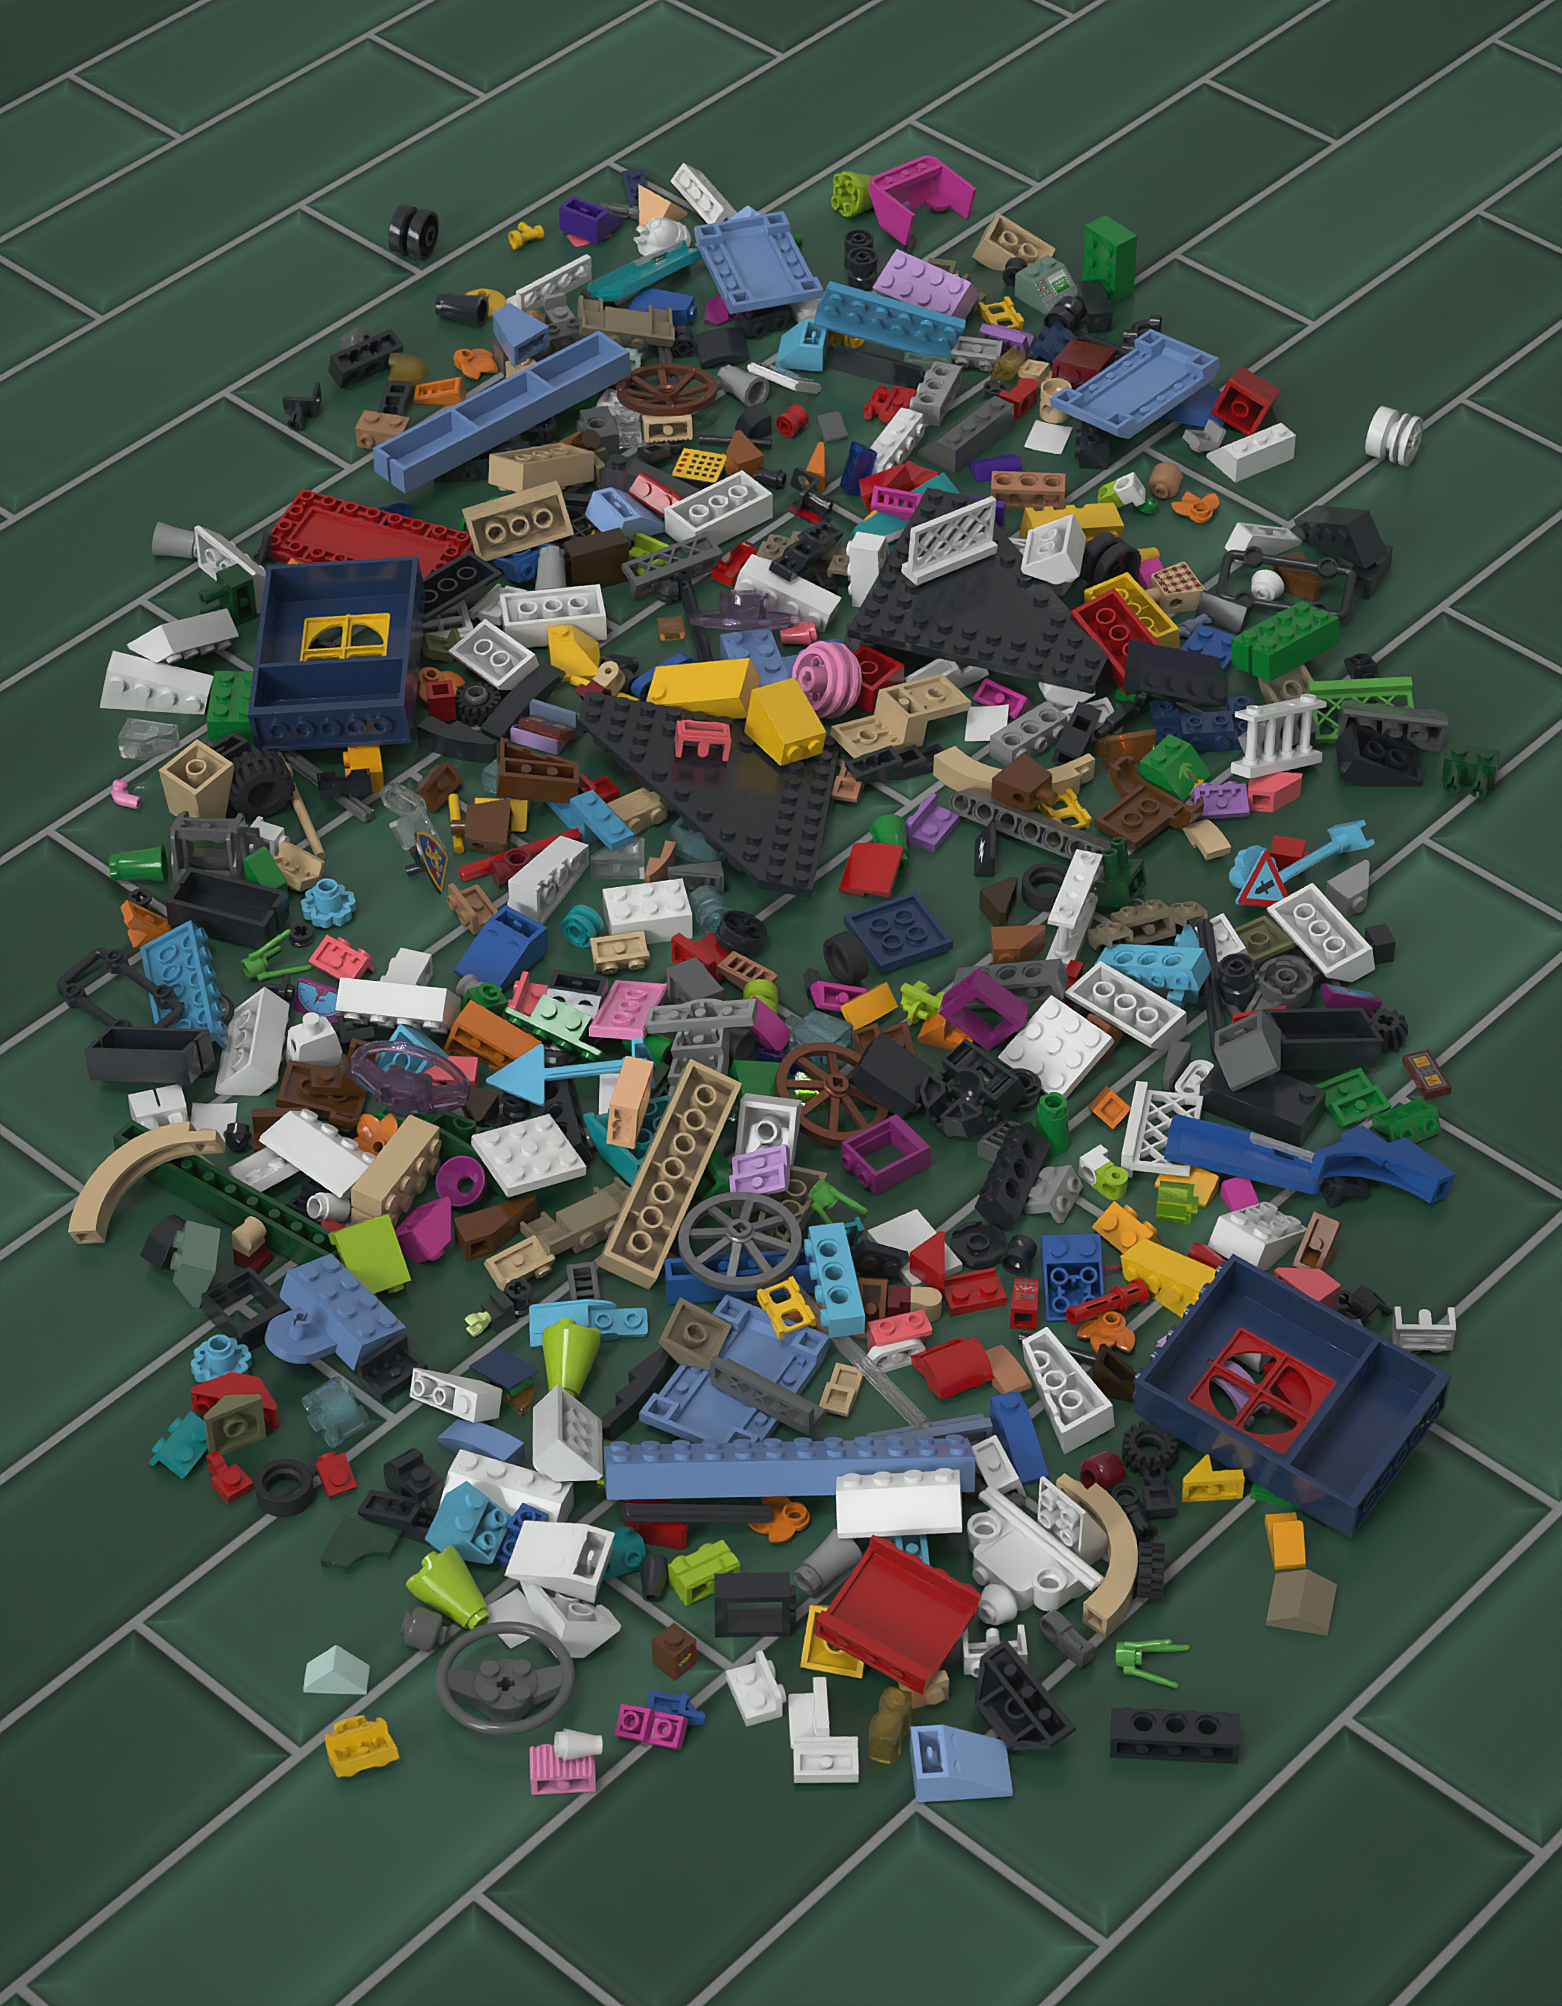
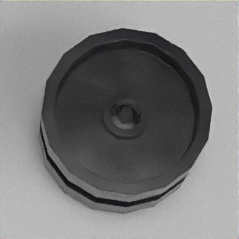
M405 204L399 206L393 215L389 228L388 243L390 251L402 256L409 255L411 258L427 260L433 253L438 239L439 218L437 213L426 209L418 210L417 207Z
M1110 531L1102 532L1095 536L1084 548L1080 577L1093 586L1126 572L1135 579L1141 566L1140 552Z

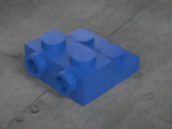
M544 543L489 560L490 565L504 570L506 579L517 583H525L537 574L540 549L554 545Z

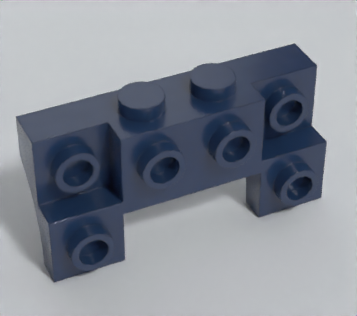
M1253 696L1227 697L1228 711L1182 714L1178 712L1176 700L1150 702L1154 747L1168 734H1171L1190 743L1197 753L1243 750L1238 737L1247 732L1248 721L1235 717V711L1245 710L1247 706L1255 705Z

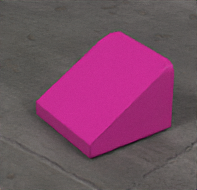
M1155 557L1141 562L1136 579L1146 590L1150 589L1151 575L1164 569L1160 560Z
M1235 1177L1222 1182L1221 1198L1231 1212L1259 1204L1250 1179Z

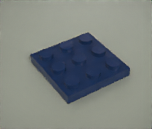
M916 891L844 915L843 924L849 932L858 938L868 958L880 974L953 949V940Z

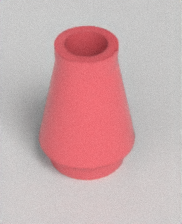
M807 620L790 628L780 630L782 645H810L818 641L815 622L809 623Z

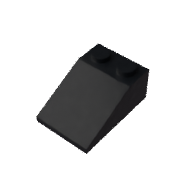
M1351 722L1335 741L1339 778L1348 783L1361 787H1420L1423 784L1417 746Z

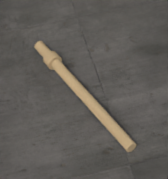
M277 752L278 755H279V756L281 755V757H282V758L284 759V761H285V758H284L282 752ZM285 761V764L293 778V770L290 764L286 763ZM294 782L295 791H293L292 804L314 855L323 860L326 854Z

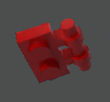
M880 385L872 392L871 400L864 406L863 417L870 420L872 416L879 414L880 421L890 423L901 407L909 409L911 398L916 396L917 390L894 385L890 391L887 390L886 386Z

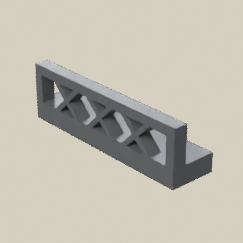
M707 531L622 564L621 569L631 583L629 595L635 601L655 593L659 582L667 579L676 581L677 577L682 575V571H686L691 579L711 572V569L721 561L723 553ZM704 541L710 547L706 551L695 548L696 544ZM683 551L690 554L689 557L681 559L675 557L674 553ZM656 559L668 561L664 567L652 565ZM639 567L646 569V573L636 577L631 569Z
M717 1356L711 1359V1385L799 1432L810 1436L826 1418V1409L729 1358L723 1360Z

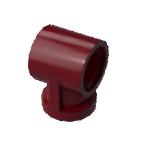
M513 848L504 854V860L489 862L490 873L497 887L504 885V882H508L509 879L531 861L530 853L523 848Z

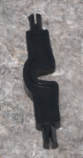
M1136 694L1133 703L1128 700L1125 701L1105 719L1102 726L1094 730V737L1101 740L1107 734L1112 735L1126 723L1135 720L1150 705V702H1154L1158 698Z

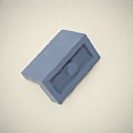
M532 699L530 702V716L572 728L563 730L530 720L532 726L576 740L582 733L577 729L579 713Z

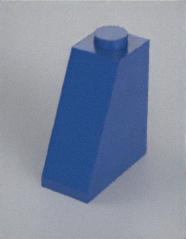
M648 287L638 291L628 310L647 312L649 305H652L653 309L660 310L672 308L674 328L682 325L689 326L691 321L695 320L697 316L694 296Z

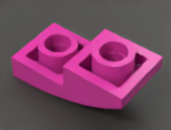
M753 996L751 999H756L759 1006L754 1026L746 1027L758 1035L755 1039L778 1056L793 1033L767 1005L756 996Z
M621 1704L614 1735L637 1742L681 1750L688 1719L684 1716Z

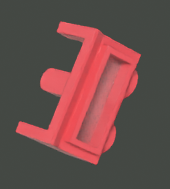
M693 720L677 721L674 737L676 757H681L683 742L698 743L697 751L700 757L708 755L710 744L722 745L723 761H728L732 740L730 738L729 725Z

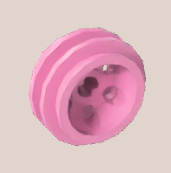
M818 641L810 644L797 657L791 677L798 681L820 719L842 717L856 703L862 684L861 668L857 658L846 645L838 642Z

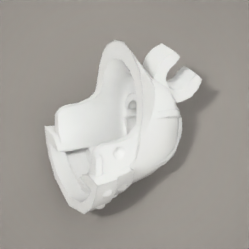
M653 217L644 226H638L636 230L642 235L634 237L640 254L644 256L679 240H685L687 247H689L691 242V236L686 226L665 217Z

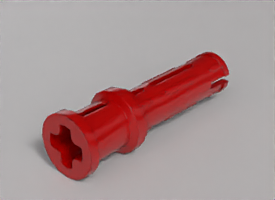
M1136 1278L1131 1280L1130 1284L1121 1287L1117 1285L1112 1287L1106 1295L1073 1307H1068L1065 1311L1066 1319L1069 1324L1075 1326L1080 1322L1113 1310L1125 1311L1130 1305L1146 1303L1149 1300V1291L1145 1282Z

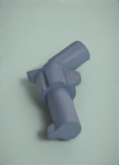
M1203 613L1193 620L1189 619L1182 624H1178L1179 637L1189 638L1199 624L1211 623V618Z

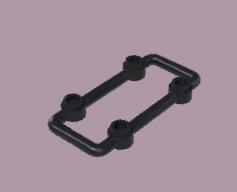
M1256 546L1248 547L1245 551L1230 550L1223 556L1216 594L1248 605V612L1253 608L1281 612L1294 604L1254 598L1253 594L1246 590L1239 591L1236 595L1226 594L1232 560L1244 561L1245 565L1251 569L1267 564L1318 572L1319 576L1325 580H1331L1337 575L1346 576L1340 611L1330 610L1323 602H1315L1311 606L1318 608V610H1326L1328 613L1339 617V621L1349 616L1357 574L1350 567L1338 565L1333 558L1326 557L1319 562L1274 556L1263 554V551Z
M94 949L57 981V989L63 994L68 1007H81L107 1027H133L132 1023L126 1019H114L87 999V994L81 985L71 983L102 958L105 960V965L111 974L122 973L153 995V999L159 1009H172L170 1013L152 1028H169L184 1013V1006L178 1001L172 987L166 984L156 985L130 966L126 955L118 949Z

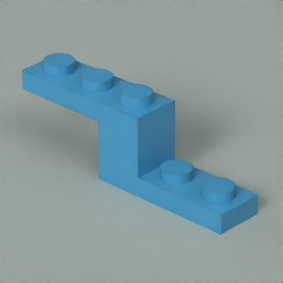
M593 789L571 798L570 804L545 802L570 830L574 828L579 830L582 836V843L590 844L600 839L613 852L635 842L634 833Z

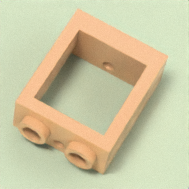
M630 1056L625 1057L610 1102L606 1143L635 1149L650 1103L653 1061Z

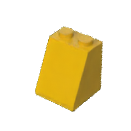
M794 677L752 689L744 732L771 758L782 766L823 753L826 730Z

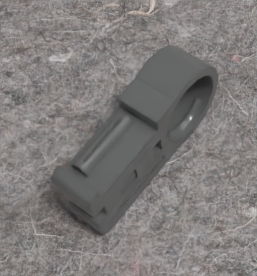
M1051 1610L1039 1619L1038 1626L1042 1635L1075 1665L1083 1668L1093 1660L1094 1644L1092 1642L1089 1643L1072 1628V1624L1061 1613Z

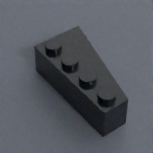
M1315 505L1294 519L1297 535L1303 542L1364 569L1388 554L1369 510Z

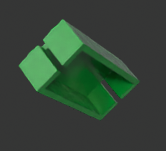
M1297 602L1284 611L1278 612L1271 618L1232 638V666L1247 673L1252 672V675L1271 682L1339 644V617L1328 613L1326 610H1318V608L1309 605L1307 602Z

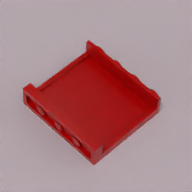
M872 1535L869 1548L826 1612L821 1610L815 1619L813 1634L915 1692L924 1695L978 1612L982 1594L978 1593L973 1586L966 1583L962 1584L951 1578L946 1571L929 1566L917 1555L908 1554L900 1550L890 1540Z

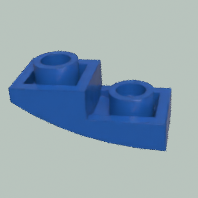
M522 1502L506 1525L508 1533L502 1540L493 1562L507 1568L524 1521L547 1522L549 1515Z

